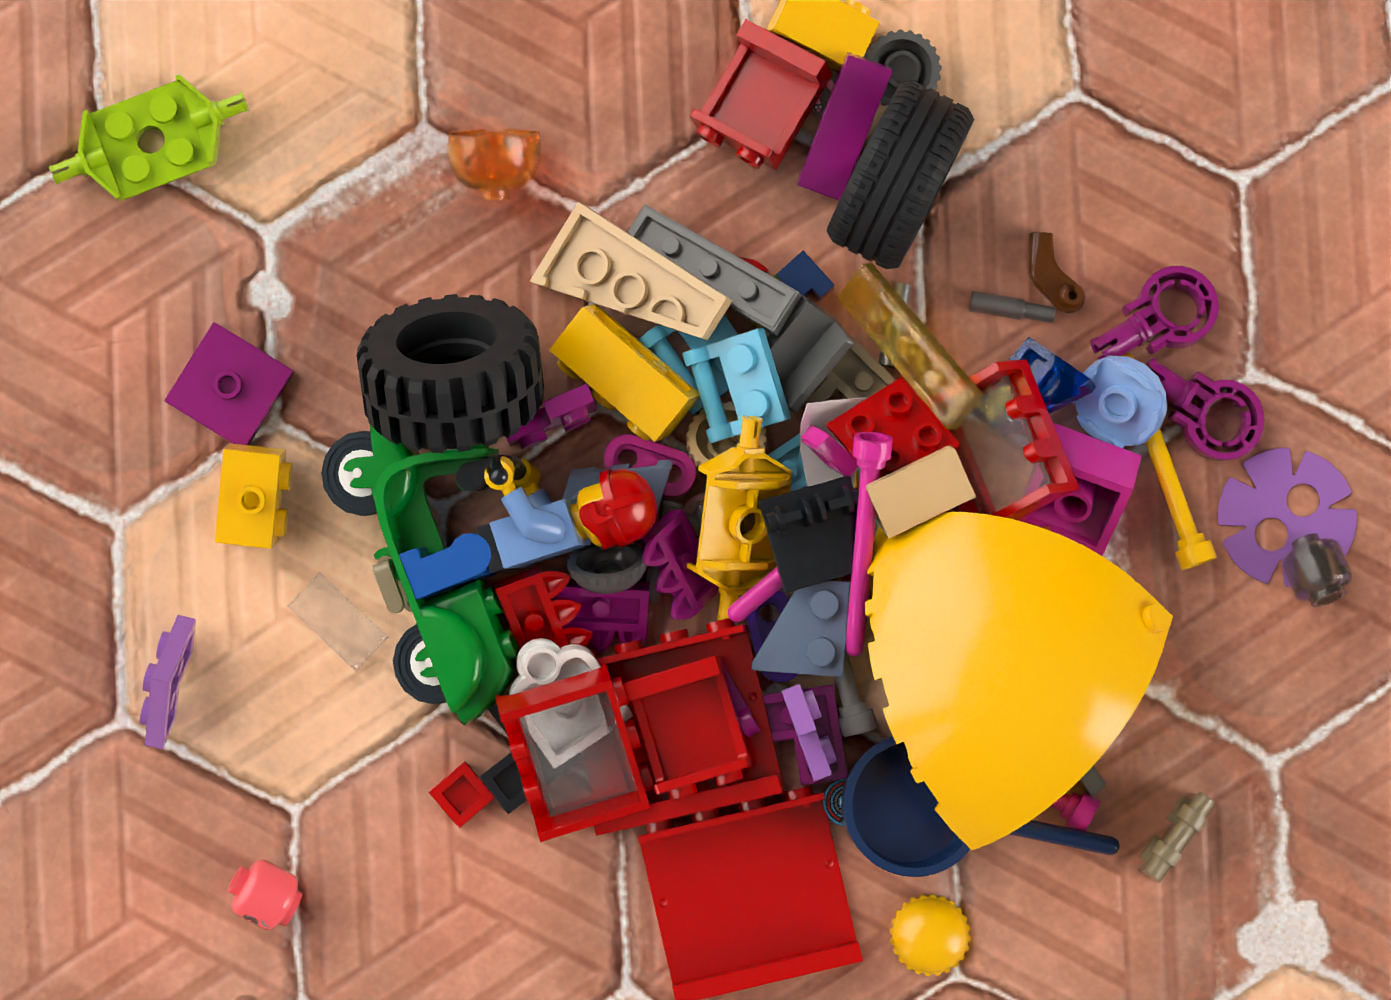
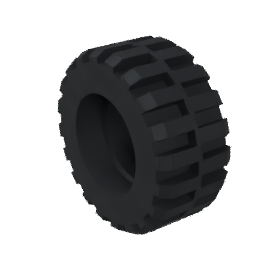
M457 294L444 295V298L432 300L431 297L420 299L417 304L410 306L404 304L395 308L393 314H384L378 318L374 326H370L357 348L356 356L365 416L368 418L369 424L380 435H383L388 441L396 445L403 443L407 449L419 451L421 448L429 449L431 453H445V450L458 449V452L471 450L473 446L482 444L486 447L495 444L498 438L503 436L509 438L519 431L521 425L526 426L533 419L544 399V380L537 329L520 309L514 305L509 307L505 301L496 298L490 301L485 300L481 295L470 294L469 297H458Z

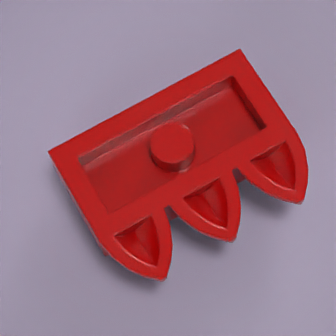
M538 566L494 583L496 593L519 650L527 642L538 638L551 640L560 648L570 644H578L585 647L593 635L590 630L580 627L563 628L579 613L582 607L581 603L570 599L552 600L568 584L570 580L569 574L554 570L541 571Z

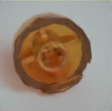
M511 128L502 129V131L485 132V129H472L448 133L447 143L450 168L455 178L466 188L481 191L482 200L510 199L509 190L524 187L534 178L538 170L541 158L540 133L537 130Z

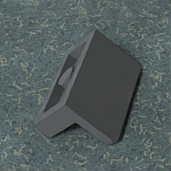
M802 295L779 334L776 336L770 333L767 336L788 409L794 413L797 412L854 344V340L833 315L804 295Z

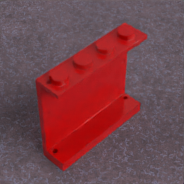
M729 618L706 624L707 633L689 637L687 629L661 634V644L643 648L642 640L626 642L614 646L616 655L597 659L596 650L591 651L601 667L602 664L606 663L610 678L620 677L622 684L719 655L761 728V731L751 737H747L746 734L743 735L752 762L751 766L741 769L743 779L716 786L714 778L695 783L698 792L670 800L668 791L656 794L655 789L646 791L650 809L595 825L596 836L785 792L758 671L751 670L754 654L747 625L735 626L734 621ZM630 701L627 705L634 716L627 721L634 720L642 746L633 749L637 764L647 763L653 785H655L656 782L632 701ZM610 732L582 750L592 795L625 785Z
M811 785L783 792L785 801L767 805L765 797L737 803L739 812L721 816L719 808L691 814L693 823L674 827L673 818L645 825L647 834L637 836L665 950L675 1000L706 999L863 961L859 942L856 939L828 816L823 806L825 798L822 792L813 794Z

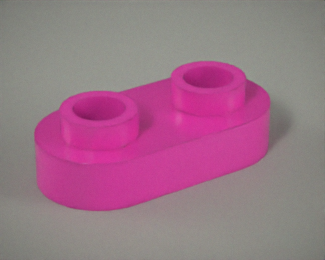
M624 434L614 438L606 447L604 453L606 469L612 465H619V457L625 451H631L637 456V462L631 468L656 466L658 460L673 461L672 466L678 467L681 470L682 476L675 483L667 482L663 494L665 497H680L686 494L694 485L696 478L694 462L686 453L650 440L646 441L631 434Z

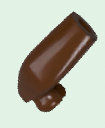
M1030 233L1027 274L1031 283L1059 311L1064 313L1079 311L1085 302V293L1080 285L1058 267L1054 256L1053 233Z

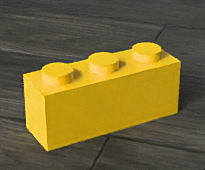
M597 304L582 307L549 349L559 359L556 363L565 374L575 380L580 378L594 389L591 394L601 405L609 410L616 408L629 419L627 422L629 429L646 441L652 439L656 442L668 438L700 398L699 392Z

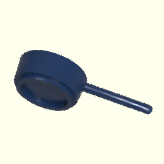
M893 736L871 747L850 770L844 783L841 798L843 822L855 846L867 859L883 870L907 877H923L937 874L955 865L969 852L970 848L948 827L935 811V807L939 802L924 781L916 783L910 772L913 767L908 759L907 748L904 742L896 744ZM1031 820L1009 834L1105 855H1114L1120 848L1118 840L1112 836Z

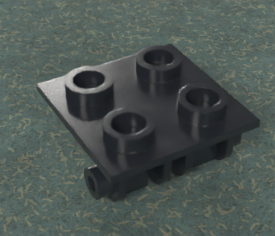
M844 476L758 501L784 593L852 574L859 490L858 488H853L851 477Z

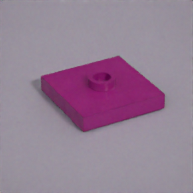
M213 322L164 402L229 442L250 445L295 371Z

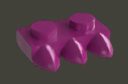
M670 510L643 537L646 546L642 562L647 566L658 567L660 573L657 579V591L672 594L674 599L671 605V618L686 620L695 616L719 592V587L687 568V563L696 565L699 540L683 510Z
M570 579L566 587L554 597V599H570L581 603L582 607L579 613L563 628L580 627L592 631L593 635L589 644L598 654H601L609 647L614 638L615 631L618 632L621 644L635 640H642V644H644L646 640L650 582H637L631 588L615 594H597L585 590L574 579Z

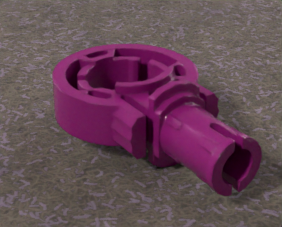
M1185 266L1163 268L1155 272L1146 281L1135 300L1123 306L1122 311L1125 317L1132 313L1134 314L1113 329L1091 339V348L1094 354L1105 349L1102 351V355L1097 358L1098 360L1108 356H1122L1137 346L1145 345L1161 334L1163 336L1152 341L1147 346L1146 350L1149 354H1153L1163 347L1181 349L1192 346L1204 338L1217 319L1219 302L1215 288L1202 273ZM1166 279H1172V280H1169V281L1164 282L1162 285L1159 284L1160 281H1163V280H1166ZM1174 279H1180L1177 289L1189 293L1197 306L1196 319L1186 326H1177L1175 323L1168 321L1159 309L1158 296L1164 290H1170L1175 284ZM1149 290L1153 291L1152 296L1149 295ZM1146 306V308L1142 309L1141 311H1139V312L1137 311V310L1141 309L1142 307ZM1206 306L1207 316L1204 326L1193 334L1191 331L1201 321L1199 319L1204 315ZM1148 320H1149L1150 323L1152 324V326H1150V327H1149L1148 323L1146 322V321H1148Z
M1152 357L1147 361L1145 365L1159 377L1166 392V400L1170 403L1169 405L1172 409L1178 410L1171 411L1168 419L1181 427L1186 442L1196 453L1211 460H1231L1244 456L1256 446L1263 433L1265 418L1261 402L1250 388L1233 380L1213 381L1201 372L1195 373L1187 381L1157 362L1155 358ZM1220 388L1226 389L1227 393H1221ZM1192 399L1198 401L1197 406L1190 403ZM1217 399L1229 400L1237 408L1247 404L1249 411L1240 413L1241 427L1230 441L1221 442L1220 440L1213 439L1205 428L1206 412L1209 406ZM1206 443L1214 447H1220L1221 443L1222 447L1237 444L1238 448L1222 453L1210 449L1206 446Z

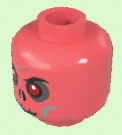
M263 859L254 862L249 869L241 866L228 887V892L234 895L232 901L234 914L264 930L274 929L278 924L286 926L296 912L302 898V892L297 890L298 880L296 876Z

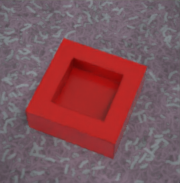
M466 761L428 792L458 828L465 825L495 799L491 791Z

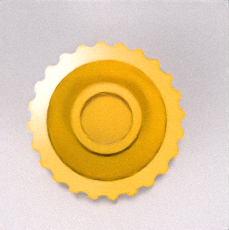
M934 893L928 896L920 894L919 897H911L909 902H904L902 908L896 910V917L892 919L891 923L893 926L890 928V934L892 935L890 942L894 945L893 951L895 955L899 956V961L905 963L907 969H913L916 974L924 973L926 976L931 974L939 976L942 972L948 973L952 967H957L958 962L965 958L964 953L969 950L968 942L971 940L968 934L970 926L966 923L967 917L961 913V908L955 906L952 900H946L943 895L938 897Z

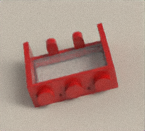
M1027 359L995 362L925 403L961 444L955 450L976 495L975 498L952 508L953 512L988 514L1018 521L1056 499L1080 490Z
M606 663L602 664L601 668L520 693L495 695L499 716L506 729L513 759L516 761L521 776L524 793L528 804H530L540 842L650 809L646 791L653 790L654 785L647 763H636L633 749L642 746L634 720L624 722L620 707L628 704L621 678L611 679Z

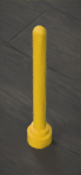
M1128 352L1122 355L1134 359L1133 355ZM1159 428L1145 444L1180 538L1176 542L1179 551L1175 552L1181 570H1186L1212 561L1217 556L1211 540L1206 541L1203 533L1198 534Z

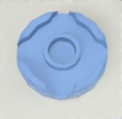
M1108 356L1094 361L1078 378L1072 394L1073 405L1076 404L1077 419L1081 427L1091 437L1120 448L1144 444L1161 427L1167 412L1166 392L1159 377L1144 363L1128 356Z

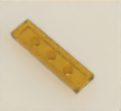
M862 263L837 298L947 430L957 429L984 396L983 393L874 264Z

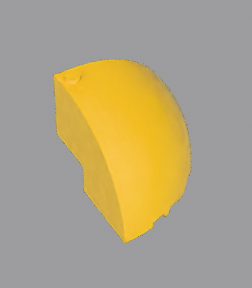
M944 512L891 538H888L880 526H878L874 539L872 562L867 571V574L874 577L872 599L865 602V614L870 617V624L875 641L868 643L869 656L874 680L882 679L890 705L883 708L888 726L896 744L904 742L907 748L908 759L913 767L910 772L916 783L923 781L926 783L939 802L935 807V811L972 851L991 844L1030 822L1069 791L1100 759L1120 734L1144 696L1157 668L1173 618L1172 614L1125 571L1086 546L1032 524L988 514Z

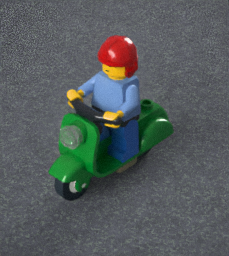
M371 425L370 432L359 431L349 433L333 443L324 457L321 471L324 490L336 506L346 513L359 516L378 515L387 547L379 549L374 554L375 560H378L377 564L373 565L375 578L387 609L391 613H400L405 607L406 610L413 613L417 624L406 630L396 644L393 657L396 679L403 690L417 701L433 705L447 702L451 712L457 713L463 725L470 724L486 714L497 703L495 695L504 694L515 672V658H517L519 652L514 635L510 630L504 631L498 615L503 612V607L493 586L487 587L483 580L498 573L512 572L591 545L590 541L594 545L602 547V550L617 545L619 547L630 545L648 533L657 517V502L652 488L647 480L633 471L626 469L602 471L599 475L600 482L581 489L578 492L577 500L563 499L552 502L544 488L539 489L537 486L540 481L539 469L524 458L519 460L515 456L499 455V449L489 448V446L484 447L482 444L473 446L471 450L458 452V449L445 450V453L428 452L420 454L419 451L407 449L403 443L396 445L388 441ZM456 474V482L462 491H485L489 488L501 490L504 494L501 501L510 516L477 527L478 533L462 534L454 540L449 548H445L426 498L424 488L426 480L435 476Z

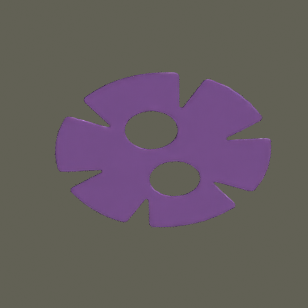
M1289 448L1271 449L1251 457L1243 463V466L1256 488L1254 489L1234 478H1229L1219 500L1218 524L1246 527L1223 541L1227 553L1234 563L1246 574L1266 584L1269 583L1280 559L1282 560L1284 585L1286 587L1299 586L1296 576L1304 585L1326 576L1327 566H1330L1318 546L1341 557H1345L1351 547L1356 531V510L1328 508L1330 505L1351 494L1352 491L1347 481L1330 462L1309 451L1305 452L1295 475L1292 473ZM1297 484H1308L1319 495V506L1310 516H1297L1287 506V494ZM1266 518L1279 519L1285 524L1288 531L1285 545L1275 551L1261 548L1255 539L1257 525Z

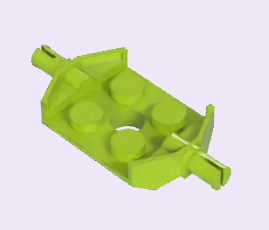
M179 74L175 76L176 81L90 113L88 110H85L82 113L78 153L73 158L50 165L49 169L53 174L52 177L56 185L79 175H83L85 178L90 176L121 202L212 167L217 162L220 148L221 126L225 124L224 119L250 111L243 92L219 102H210L208 98ZM151 129L163 132L165 141L159 151L146 153L141 150L140 138L144 132Z

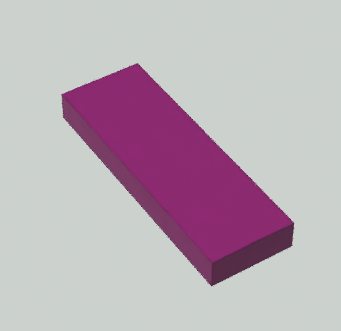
M847 52L796 181L798 186L840 200L893 72L892 68Z

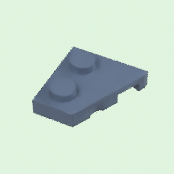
M829 580L795 590L752 661L751 670L843 677L850 581Z

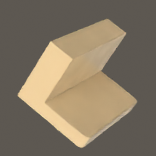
M946 446L866 485L867 493L876 510V520L888 538L976 497L957 452L952 446Z

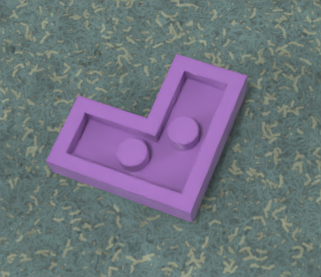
M177 615L171 632L163 631L156 652V659H159L157 664L149 663L146 669L142 689L149 692V697L147 696L144 700L139 721L140 724L146 725V746L163 750L175 722L179 685L193 653L196 619Z
M800 684L781 690L813 780L816 781L832 775L829 765L836 763L837 759L828 735L818 737L813 720L822 716L813 691L809 690L803 693Z

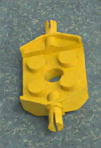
M742 416L741 437L737 447L728 449L701 464L698 468V471L707 475L697 562L696 565L687 563V568L719 587L720 600L717 620L729 619L728 609L739 599V596H743L777 567L758 501L790 492L793 471L765 454V448L759 446L763 419L757 416ZM754 513V527L747 534L741 535V521L748 514Z

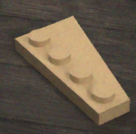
M580 202L574 207L529 281L707 341L733 301Z

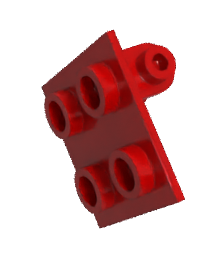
M903 377L895 380L826 424L827 428L856 462L857 458L852 455L854 435L856 433L878 432L891 436L893 438L891 459L886 461L885 468L880 469V478L946 446H952L954 449H957L961 445Z

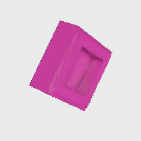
M811 425L801 436L802 442L829 468L841 475L851 477L859 467L856 460L831 435Z

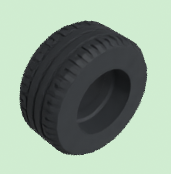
M916 81L902 82L899 85L858 161L826 231L833 243L843 248L845 246L848 247V251L856 255L861 254L862 258L870 262L873 260L876 262V265L884 269L900 267L975 120L966 106L960 103L954 104L953 99L945 95L943 97L940 96V93L932 88L927 90L925 89L926 86Z

